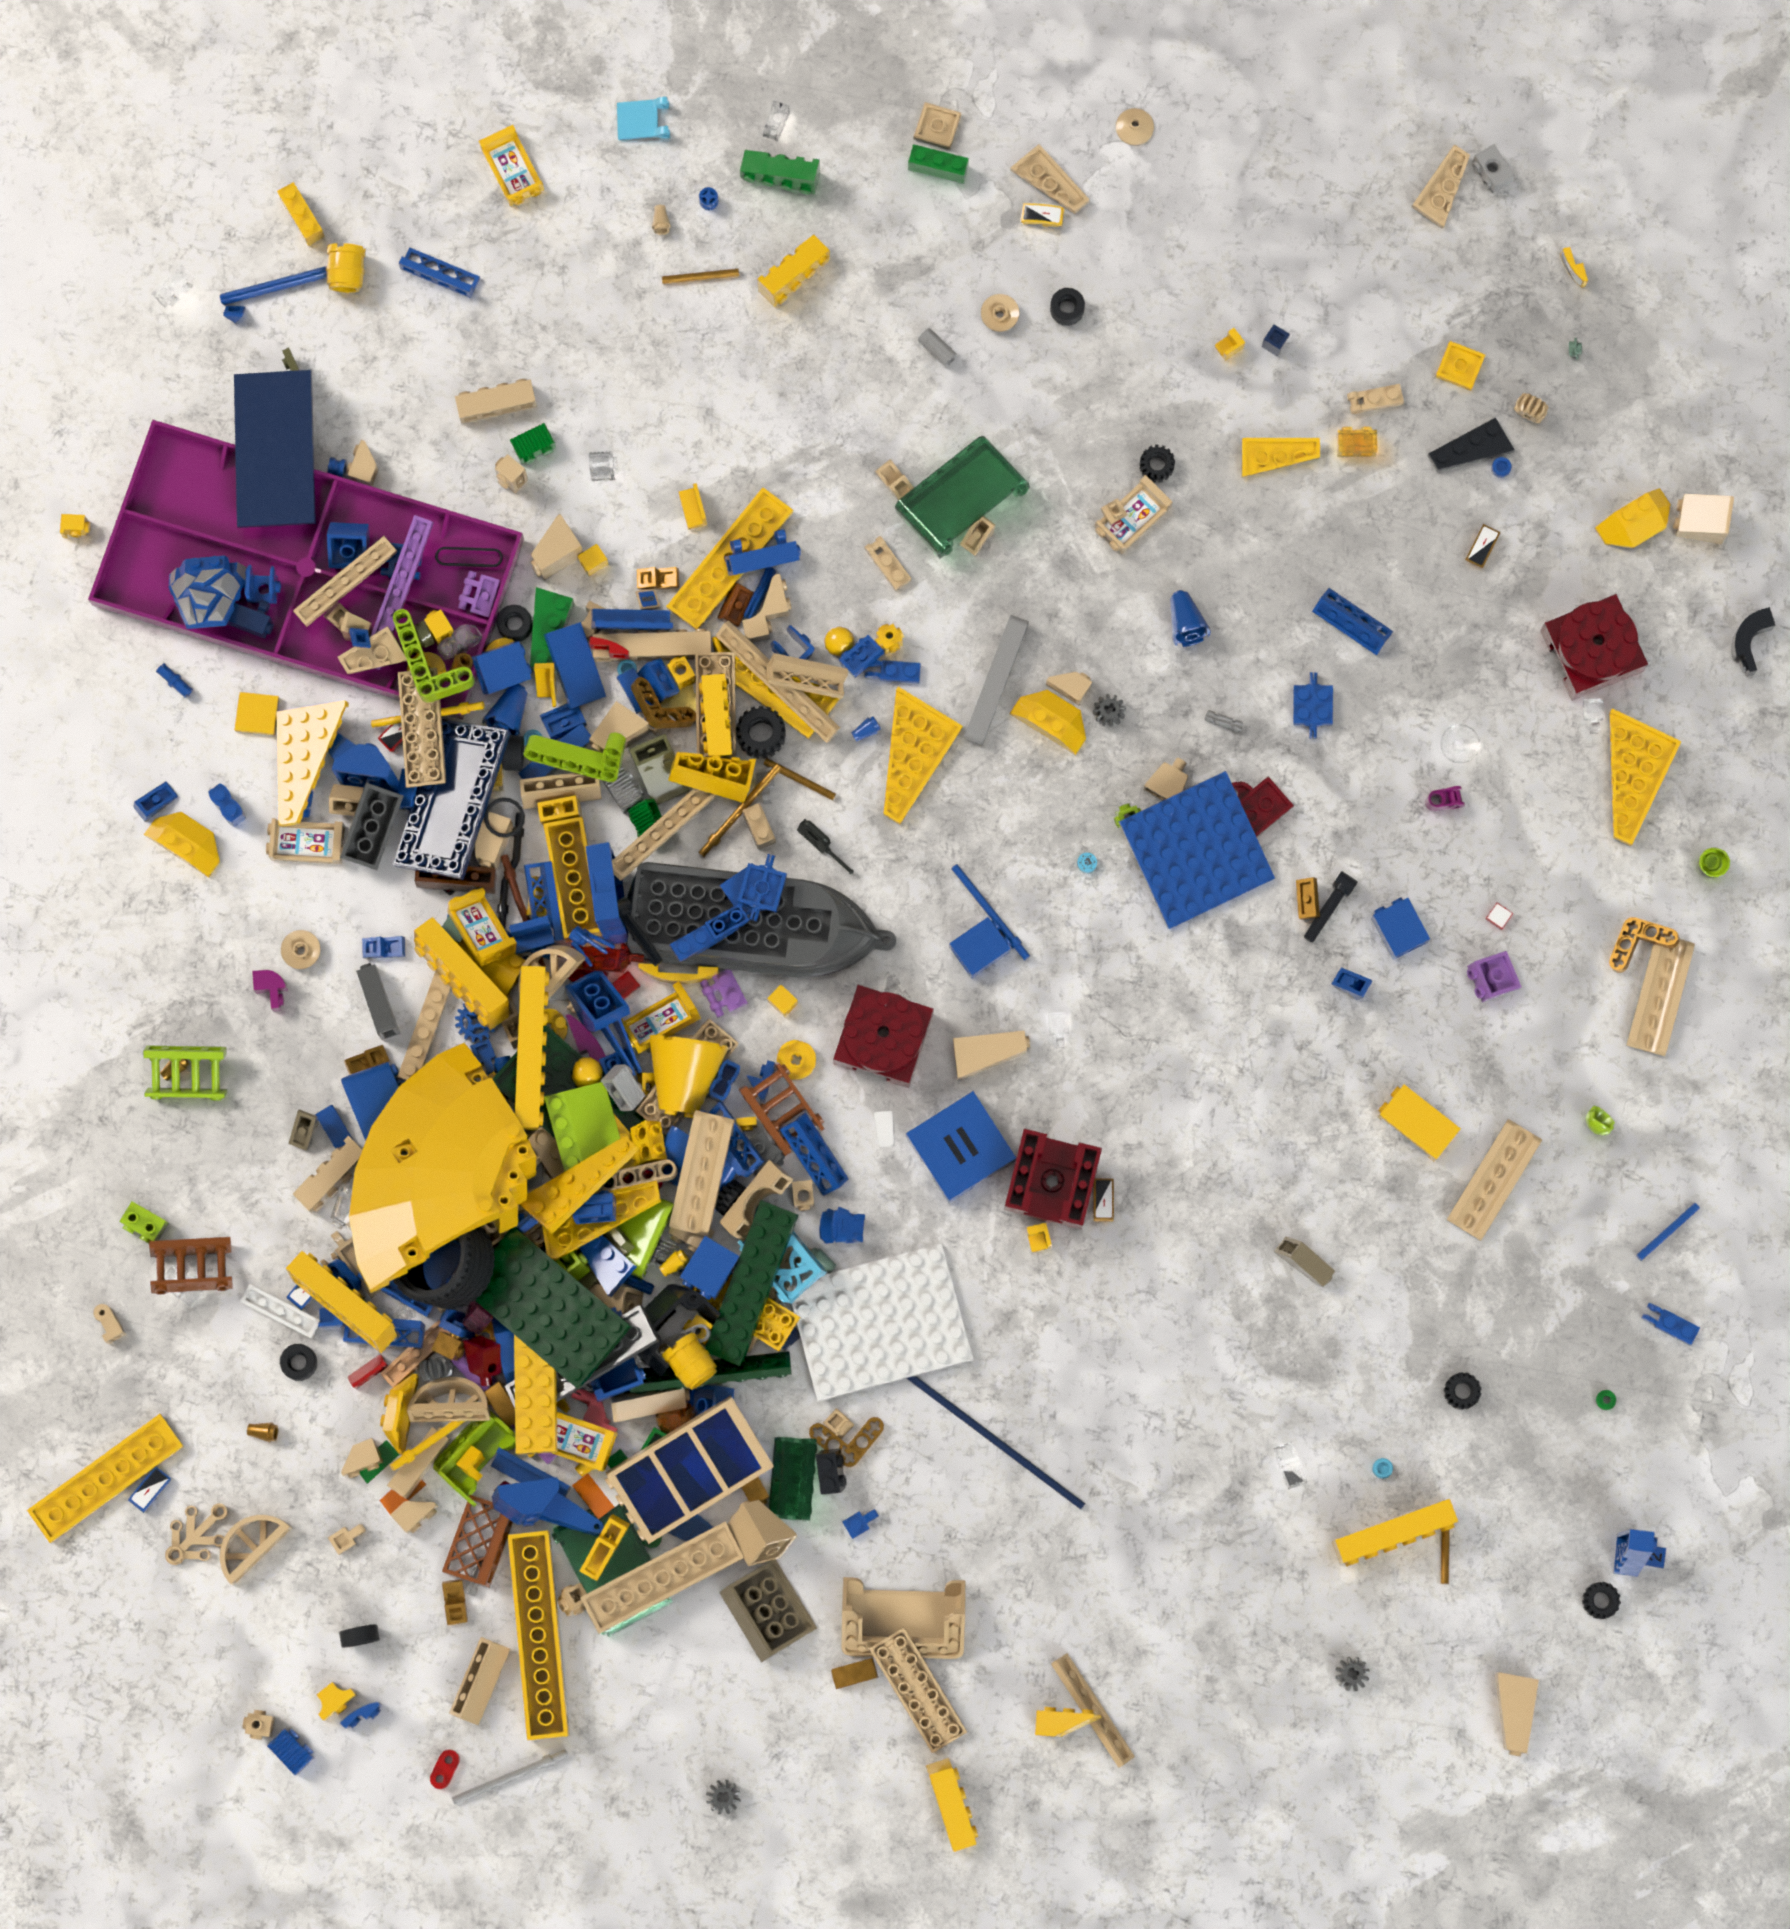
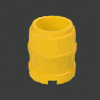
M337 243L329 244L327 246L328 261L326 266L329 289L342 293L359 292L360 288H362L363 275L365 274L364 258L366 257V248L363 249V246L344 243L343 246L337 247Z
M695 1333L684 1336L675 1342L676 1345L672 1348L669 1347L661 1355L665 1362L669 1363L676 1377L680 1379L686 1388L691 1390L706 1382L717 1372L715 1369L716 1364L709 1355V1352L698 1341L699 1338Z

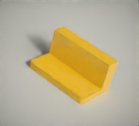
M694 483L693 488L678 492L688 530L707 525L697 483Z
M535 663L537 698L551 697L552 707H556L554 663Z

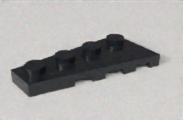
M1495 417L1428 453V458L1436 471L1439 472L1459 467L1463 464L1478 462L1482 459L1513 453L1515 449Z

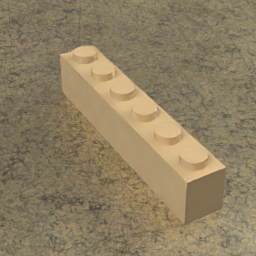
M678 629L676 632L657 630L656 633H648L646 630H639L637 633L618 631L617 634L600 631L597 634H593V637L610 640L629 650L630 659L610 658L609 650L593 649L594 662L651 661L659 658L662 660H672L683 656L689 660L695 659V653L712 652L711 631H707V629H696L695 632H687L685 629Z

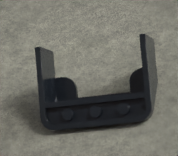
M677 1284L667 1285L644 1308L653 1329L679 1304H682L688 1310H696L712 1325L721 1315L699 1292ZM655 1331L659 1342L637 1355L662 1377L667 1371L669 1364L655 1352L662 1342L661 1336Z

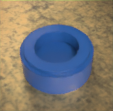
M1505 457L1496 458L1491 466L1492 473L1499 478L1506 477L1512 468L1511 462Z

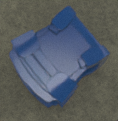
M248 565L245 571L244 592L246 600L249 603H260L262 599L269 602V604H276L277 593L281 591V582L278 581V575H276L274 566L270 568V576L253 575L252 565ZM265 584L269 586V592L263 595L259 593V587Z
M789 625L787 632L806 651L799 659L808 660L815 650L810 644V639L805 634L801 635L792 625ZM775 640L771 642L770 645L774 653L789 656Z
M838 1207V1210L835 1211L828 1208L821 1215L819 1225L820 1239L825 1244L834 1243V1241L835 1243L846 1244L863 1243L865 1214L849 1213V1210Z

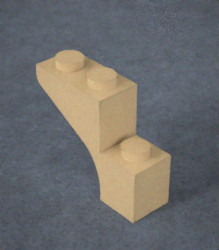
M780 574L772 577L762 610L756 616L742 620L745 637L752 643L770 639L769 633H772L771 622H766V620L789 616L788 610L791 609L790 599L785 598L784 591H787L785 579L781 580Z

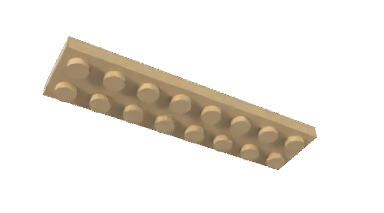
M723 1522L580 1597L598 1634H601L744 1559V1556L727 1523Z

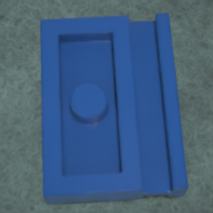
M568 703L540 715L550 739L553 740L568 734L580 724H583L584 727L587 726L579 706L569 709Z

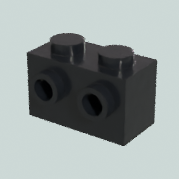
M841 1449L820 1450L816 1454L821 1495L841 1493L847 1485L846 1475L843 1472L844 1457L841 1455Z

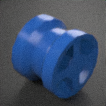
M706 187L700 191L699 201L701 207L704 210L710 211L718 206V193L715 189Z
M330 457L327 473L344 478L347 460H336V458Z

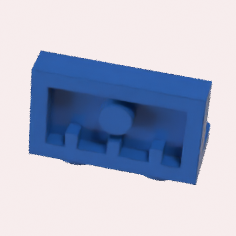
M867 635L865 638L859 639L851 650L845 651L841 655L839 662L842 668L848 669V672L856 678L882 656L884 651Z
M446 1309L442 1313L439 1327L467 1339L475 1337L476 1334L475 1331L471 1330V1325L462 1322L466 1313L454 1309Z

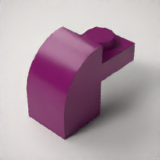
M271 970L252 971L254 992L256 994L270 993L272 1011H281V1005H284L283 993L280 994V992L288 991L285 981L278 973Z

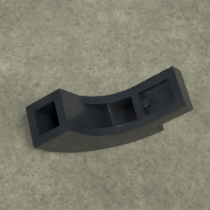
M1770 607L1749 615L1734 634L1731 645L1733 661L1741 659L1739 661L1742 672H1745L1746 677L1754 675L1757 671L1751 651L1752 638L1760 633L1771 631L1776 626Z

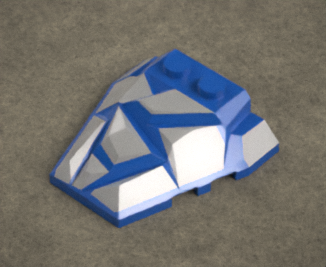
M223 555L185 559L180 568H176L169 574V592L174 598V603L179 609L186 629L227 625L235 609L234 603L236 600H240V592L242 588H245V571L247 567L238 562L230 563L229 558Z

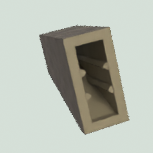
M1285 1236L1274 1251L1313 1283L1324 1287L1332 1280L1335 1270L1303 1242Z

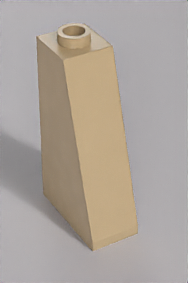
M1025 1030L953 1038L957 1081L1026 1054L1027 1048L1030 1047L1029 1036H1025Z
M668 1388L660 1392L651 1390L642 1394L630 1393V1390L613 1396L611 1399L613 1421L620 1422L687 1408V1401L690 1400L689 1388Z
M432 1427L421 1442L429 1438L431 1435L439 1431L441 1428L438 1427V1429L436 1430ZM448 1434L418 1454L415 1460L401 1466L387 1486L408 1500L435 1460L450 1442V1439L447 1438Z
M1496 1672L1495 1679L1504 1750H1509V1755L1521 1757V1753H1527L1539 1680Z

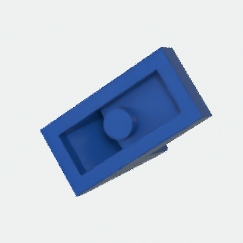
M1341 967L1331 984L1335 988L1349 993L1355 1000H1360L1364 997L1373 981Z
M767 1060L766 1065L762 1064L760 1071L762 1079L747 1075L752 1088L773 1074L775 1062ZM769 1087L757 1094L763 1103L766 1101Z

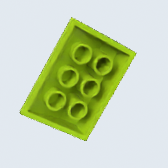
M602 1082L544 1097L564 1171L620 1139L608 1091Z

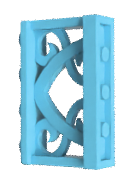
M794 1230L787 1245V1248L791 1246L794 1248L789 1259L791 1269H778L777 1275L781 1277L779 1281L775 1277L772 1285L777 1291V1297L783 1303L791 1304L813 1283L827 1273V1270ZM739 1240L737 1243L741 1246L739 1250L742 1251L745 1241ZM797 1256L801 1257V1263H796L798 1268H796L794 1259ZM812 1270L813 1274L802 1283L800 1275ZM792 1276H795L797 1279L795 1290L787 1291L784 1287L785 1281H789L790 1286H792Z

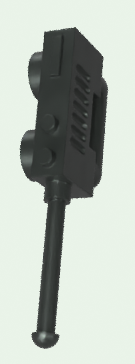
M806 819L799 824L797 831L822 854L826 852L832 856L849 874L854 873L853 869L849 868L829 848L831 844L829 837L815 824Z

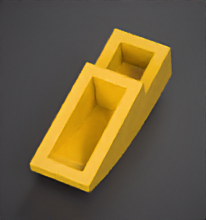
M612 1514L594 1543L580 1572L598 1581L629 1528L630 1523Z

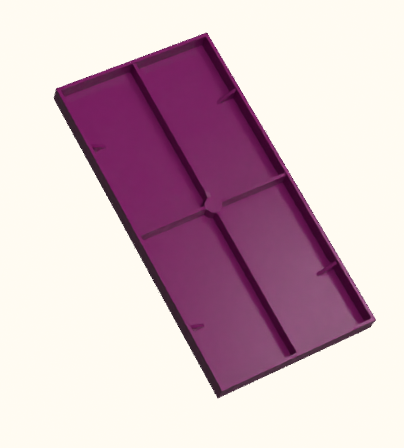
M152 419L88 600L92 606L400 701L398 672L407 671V661L383 666L381 670L374 668L347 674L338 656L354 646H352V642L345 640L341 631L323 616L327 611L307 627L293 612L294 609L343 570L340 568H329L327 531L330 522L369 524V548L383 536L390 543L404 544L414 515L434 522L423 551L422 565L418 566L416 571L421 572L420 580L413 579L403 609L409 612L414 625L427 618L426 616L430 612L442 610L452 626L457 639L441 649L436 642L427 648L422 646L423 652H431L438 655L446 666V672L451 668L457 654L467 653L472 657L485 651L524 542V536L519 531L314 469L316 524L238 528L235 444ZM441 547L495 548L503 554V561L497 567L444 566L437 563L435 553ZM441 550L438 553V559L443 563L496 564L500 561V555L495 551ZM223 555L229 558L230 563L238 562L245 567L252 565L253 575L270 576V568L274 566L276 575H278V581L281 582V591L277 593V603L269 604L270 608L266 614L271 617L274 624L271 634H267L266 639H263L230 625L186 629L179 609L174 603V598L169 592V574L176 568H180L185 559ZM389 562L381 565L338 601L350 613L371 622L373 628L391 578H388V576L381 575V568H389ZM469 570L476 572L475 581L480 580L481 574L501 580L490 617L470 612L472 607L470 603H467L466 610L458 608L460 603L458 599L460 594L462 595L464 579L465 577L467 578ZM264 584L259 587L260 594L264 595L269 592L268 585ZM472 587L469 597H475L477 587ZM242 588L240 592L241 598L239 601L236 600L235 603L257 611L259 603H249L246 600L245 588ZM401 618L398 623H405L407 618ZM395 628L394 636L402 648L397 630ZM415 653V654L411 655L410 658H413V657L416 656L418 653ZM472 665V668L470 670L476 682L477 674L474 666ZM464 675L460 680L466 681L469 679V676ZM444 682L441 687H448L450 682ZM474 685L468 690L440 699L441 708L458 706L459 703L464 702L469 703ZM461 713L448 715L461 720L464 717Z

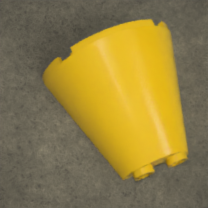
M650 1035L659 1109L665 1110L664 1114L676 1116L677 1112L684 1113V1117L693 1118L695 1111H700L710 1086L728 1051V1046H720V1044L682 1037Z

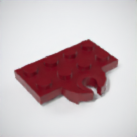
M1269 776L1255 788L1242 781L1232 782L1256 837L1261 835L1294 807Z

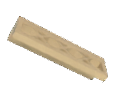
M773 653L767 664L768 684L842 699L844 696L843 683L848 676V669L776 653ZM773 672L779 673L783 678H773ZM791 677H798L801 683L794 682ZM810 681H816L820 686H813ZM828 685L838 686V691L832 690Z

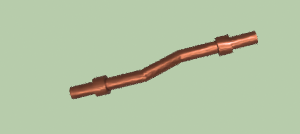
M508 854L501 856L505 870L503 873L505 879L509 882L523 922L531 920L529 915H527V910L518 888L515 869L511 866ZM541 957L538 963L542 967H546L544 959Z

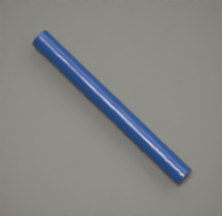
M1696 1203L1692 1204L1643 1248L1636 1257L1640 1261L1646 1258L1695 1214L1700 1207Z

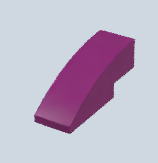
M567 1014L566 1018L580 1055L588 1052L589 1057L600 1063L599 1059L606 1055L591 1032H588L579 1020Z

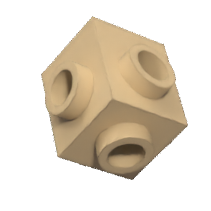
M581 1582L574 1586L569 1585L561 1590L562 1593L557 1599L558 1605L567 1617L572 1614L577 1616L586 1610L580 1597L586 1595L587 1592Z
M254 1710V1713H248V1716L244 1717L242 1728L245 1729V1734H250L251 1739L262 1740V1736L272 1737L275 1716L266 1715V1711ZM258 1721L260 1723L259 1728L256 1727Z

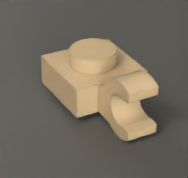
M362 1524L357 1525L350 1531L347 1527H343L328 1537L338 1555H341L357 1544L354 1538L366 1532V1529Z

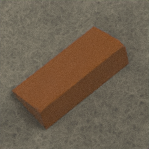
M735 583L727 594L717 618L724 622L729 620L734 626L739 627L754 592L739 583Z

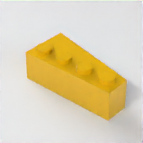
M814 234L795 249L794 255L788 254L785 256L779 267L774 265L769 269L766 277L761 275L757 278L758 292L773 307L784 303L790 292L797 291L802 285L801 282L806 278L810 279L819 266L822 267L829 261L830 250Z
M702 675V683H699L700 695L703 694V702H700L701 714H705L702 730L703 734L707 735V741L704 742V753H708V757L713 755L720 757L733 756L726 675Z
M677 752L671 766L668 781L744 803L750 789L756 759L749 758L746 761L740 760L739 757L724 759L718 755L703 757L702 754Z
M949 1758L926 1765L953 1852L977 1845L975 1838L979 1836L975 1825L971 1826L969 1821L973 1817L969 1806L965 1807L963 1799H966L963 1787L959 1788L957 1780L960 1779L957 1767H952Z

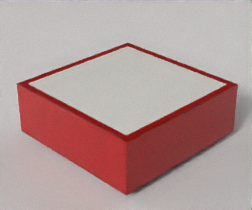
M1497 902L1485 920L1502 930L1513 913Z

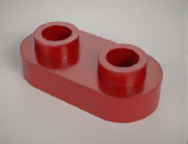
M449 1749L440 1754L430 1775V1783L434 1788L444 1789L450 1784L460 1763V1757L456 1751ZM447 1756L452 1757L453 1761L451 1764L446 1763L445 1759ZM442 1775L444 1778L443 1782H437L436 1777Z

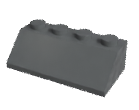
M365 783L339 858L378 870L403 795Z

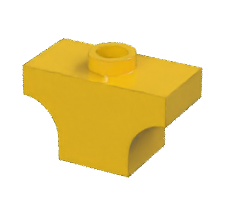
M331 1682L316 1694L322 1703V1708L318 1715L323 1721H326L335 1713L339 1715L348 1708L346 1704L354 1699L357 1693L352 1688L342 1690L335 1682Z

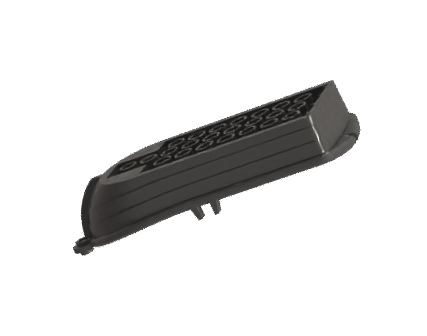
M644 862L637 867V872L627 899L632 904L631 917L656 949L664 963L718 967V969H726L733 972L744 971L749 974L761 973L796 978H812L844 970L862 960L874 949L888 951L896 945L894 933L876 929L866 913L841 892L817 882L786 878L777 913L760 910L757 922L750 920L705 951L679 962L670 944L705 925V922L734 907L720 885L738 872ZM629 932L628 941L626 942L628 955L633 959L650 961ZM884 938H889L890 942L885 944L883 940Z

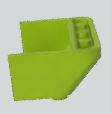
M491 1411L490 1420L471 1421L433 1464V1469L473 1507L477 1504L469 1496L475 1492L477 1481L464 1473L456 1463L472 1445L480 1450L485 1457L484 1461L476 1469L480 1471L496 1454L499 1447L505 1451L516 1447V1434Z

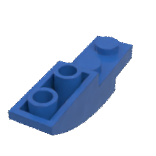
M739 903L705 922V925L670 944V947L678 961L682 962L715 945L750 920Z

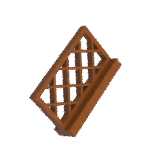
M470 1495L469 1497L473 1501L481 1503L483 1510L473 1515L471 1511L472 1505L467 1501L442 1572L490 1588L513 1522L501 1513L499 1518L492 1521L488 1511L494 1509L493 1502ZM485 1513L489 1523L479 1527L475 1518ZM473 1520L476 1530L466 1534L464 1525ZM491 1526L493 1535L485 1540L481 1531ZM478 1533L482 1542L472 1547L468 1537ZM465 1539L469 1549L459 1553L457 1549L458 1542ZM484 1545L487 1552L484 1557L477 1559L474 1550ZM471 1552L475 1561L465 1566L461 1556ZM458 1558L462 1568L457 1571L449 1570L451 1562ZM476 1564L480 1570L477 1579L470 1577L467 1569Z

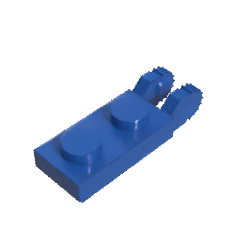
M876 660L869 667H880L881 673L865 672V678L919 684L921 663Z
M1648 1303L1647 1308L1660 1316L1656 1320L1650 1315L1643 1314L1641 1318L1644 1321L1654 1325V1328L1689 1346L1692 1345L1700 1327L1666 1309H1661L1652 1303Z

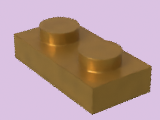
M1311 877L1296 880L1299 919L1305 920L1320 917L1317 878Z

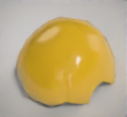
M839 626L828 631L824 638L826 650L831 655L839 657L845 651L853 648L855 640L854 635L849 629Z
M591 1057L579 1059L572 1071V1080L575 1085L583 1087L599 1083L603 1073L600 1063Z

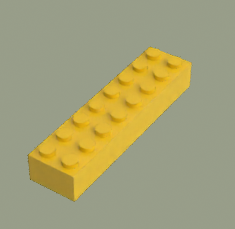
M521 966L515 1115L524 1130H538L539 1126H543V1112H540V1106L544 1104V1092H540V1088L545 1084V1072H541V1065L545 1066L546 1052H542V1046H546L547 1032H543V1026H547L548 1012H544V1006H548V992H545V986L549 984V972H545L546 967Z

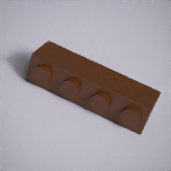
M468 866L464 880L415 871L414 881L416 888L463 892L484 888L485 893L495 894L497 872L496 868Z

